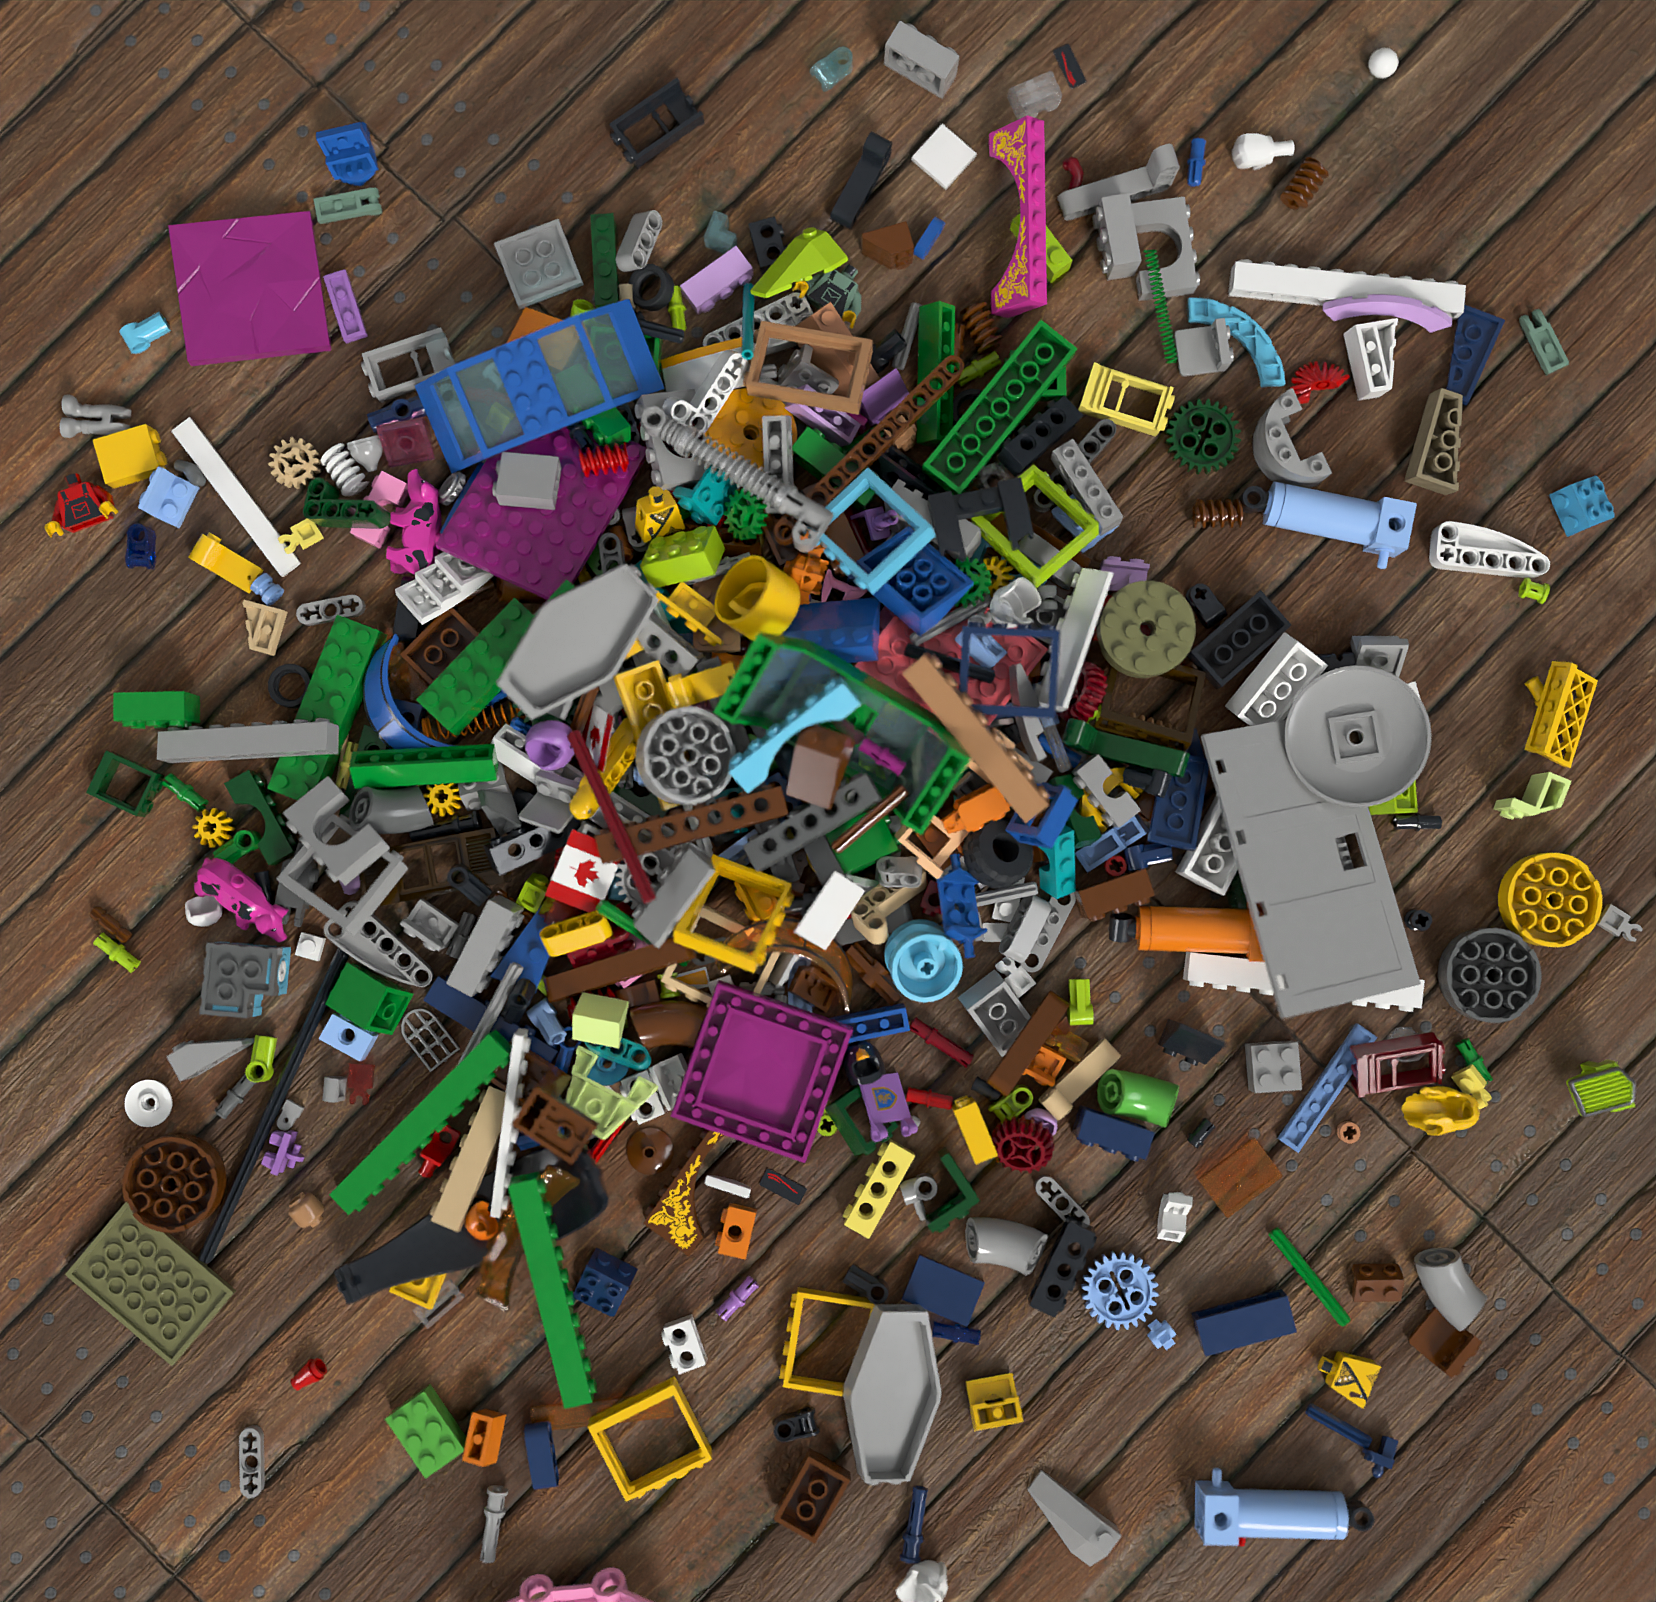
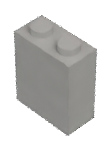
M502 452L501 460H498L496 465L498 481L493 484V495L496 496L499 505L555 510L561 475L559 457Z

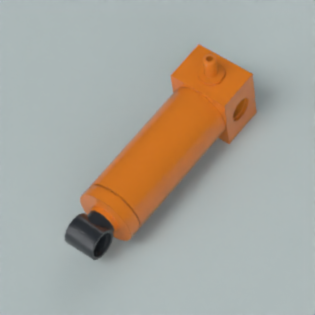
M1245 901V909L1139 906L1137 916L1135 917L1127 913H1113L1110 915L1109 939L1122 943L1130 942L1132 938H1135L1138 950L1246 954L1249 962H1264L1247 901ZM1261 902L1256 903L1259 917L1265 916Z

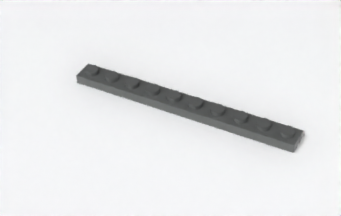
M719 656L696 664L698 672L722 665ZM722 696L709 699L713 713ZM714 713L728 728L732 743L735 745L736 754L739 752L742 754L749 749L748 746L751 742L744 724H732ZM765 780L752 789V792H761V787L766 786ZM758 799L754 803V808L757 811H764L768 807V802L765 799ZM779 819L755 824L757 832L760 835L768 832L767 827L778 822ZM773 838L768 840L766 844L768 851L771 852L776 848V842ZM792 854L770 867L773 876L789 883L800 880Z

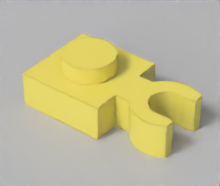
M305 519L290 527L293 534L281 535L278 541L280 544L286 541L290 542V545L284 548L286 554H290L295 551L296 546L299 544L304 550L324 538L316 524L309 519Z

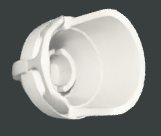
M1018 578L998 589L990 602L992 623L1008 624L1007 628H1015L1017 624L1032 623L1033 620L1027 618L1026 615L1041 604V598L1036 587L1028 579Z
M924 1560L919 1564H914L896 1590L899 1599L902 1602H937V1600L938 1602H943V1598L948 1590L946 1565L943 1562L937 1563L932 1560Z

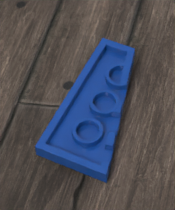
M547 897L490 977L502 981L510 964L515 962L523 967L518 980L522 978L531 980L536 985L537 991L550 958L540 938V931L546 926L564 921L569 905Z

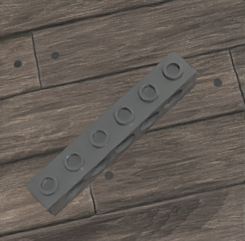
M856 774L849 779V784L844 787L839 786L834 799L838 807L835 815L830 816L826 808L808 803L809 807L803 811L798 809L788 815L789 819L783 823L778 821L767 827L768 832L762 835L757 833L748 838V843L743 848L755 870L764 871L883 800L870 775ZM855 790L858 793V800L851 804L848 801V794ZM814 814L817 818V824L810 828L807 825V819L810 815ZM790 827H795L797 831L796 837L790 840L787 837V830ZM773 838L776 842V848L770 852L766 844L768 840Z

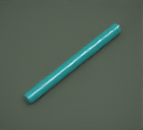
M746 283L743 286L742 358L745 360L752 359L754 351V295H751L750 291L754 285L751 283Z

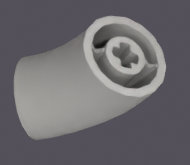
M970 1217L966 1223V1247L968 1256L973 1263L1001 1265L1028 1275L1040 1260L1047 1243V1234L1010 1220Z
M1441 1247L1427 1249L1418 1253L1414 1257V1262L1421 1284L1429 1299L1450 1324L1458 1331L1464 1330L1484 1306L1487 1295L1469 1277L1458 1251Z

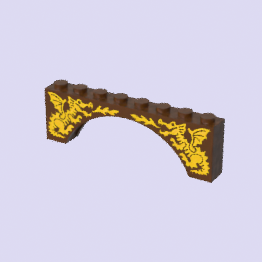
M704 1129L698 1137L702 1141L697 1148L692 1146L685 1155V1158L688 1159L683 1167L678 1165L671 1175L674 1180L670 1186L665 1184L657 1195L660 1200L657 1204L653 1205L651 1203L643 1214L647 1217L643 1223L688 1257L704 1236V1231L697 1217L694 1197L699 1168L711 1148L725 1136L708 1129Z

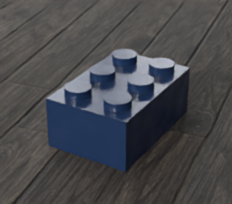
M1082 1105L1079 1106L1072 1128V1133L1079 1140V1143L1091 1147L1095 1143L1102 1150L1112 1154L1120 1151L1126 1158L1137 1162L1139 1158L1147 1159L1155 1133L1147 1126Z

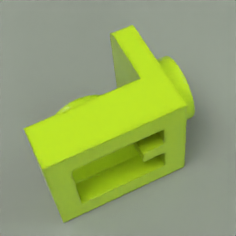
M533 872L526 880L516 904L536 914L546 897L545 893L550 880L542 874Z

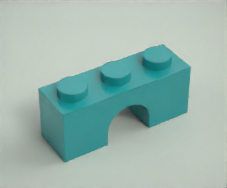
M1064 825L1052 849L1038 846L1047 854L1050 864L1039 868L1040 888L1056 899L1076 892L1074 830Z

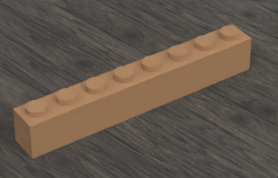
M928 652L925 653L902 674L1024 822H1028L1049 805V793L1042 785L1038 787L1033 781V773L1026 766L1023 768L1017 761L1019 757L1012 748L1007 749L1002 743L1004 739L996 729L993 731L986 724L988 722L986 716L980 710L976 712L971 706L973 703L971 698L965 692L961 693L957 689V682L949 673L946 675L940 668L942 664L934 654L930 656Z

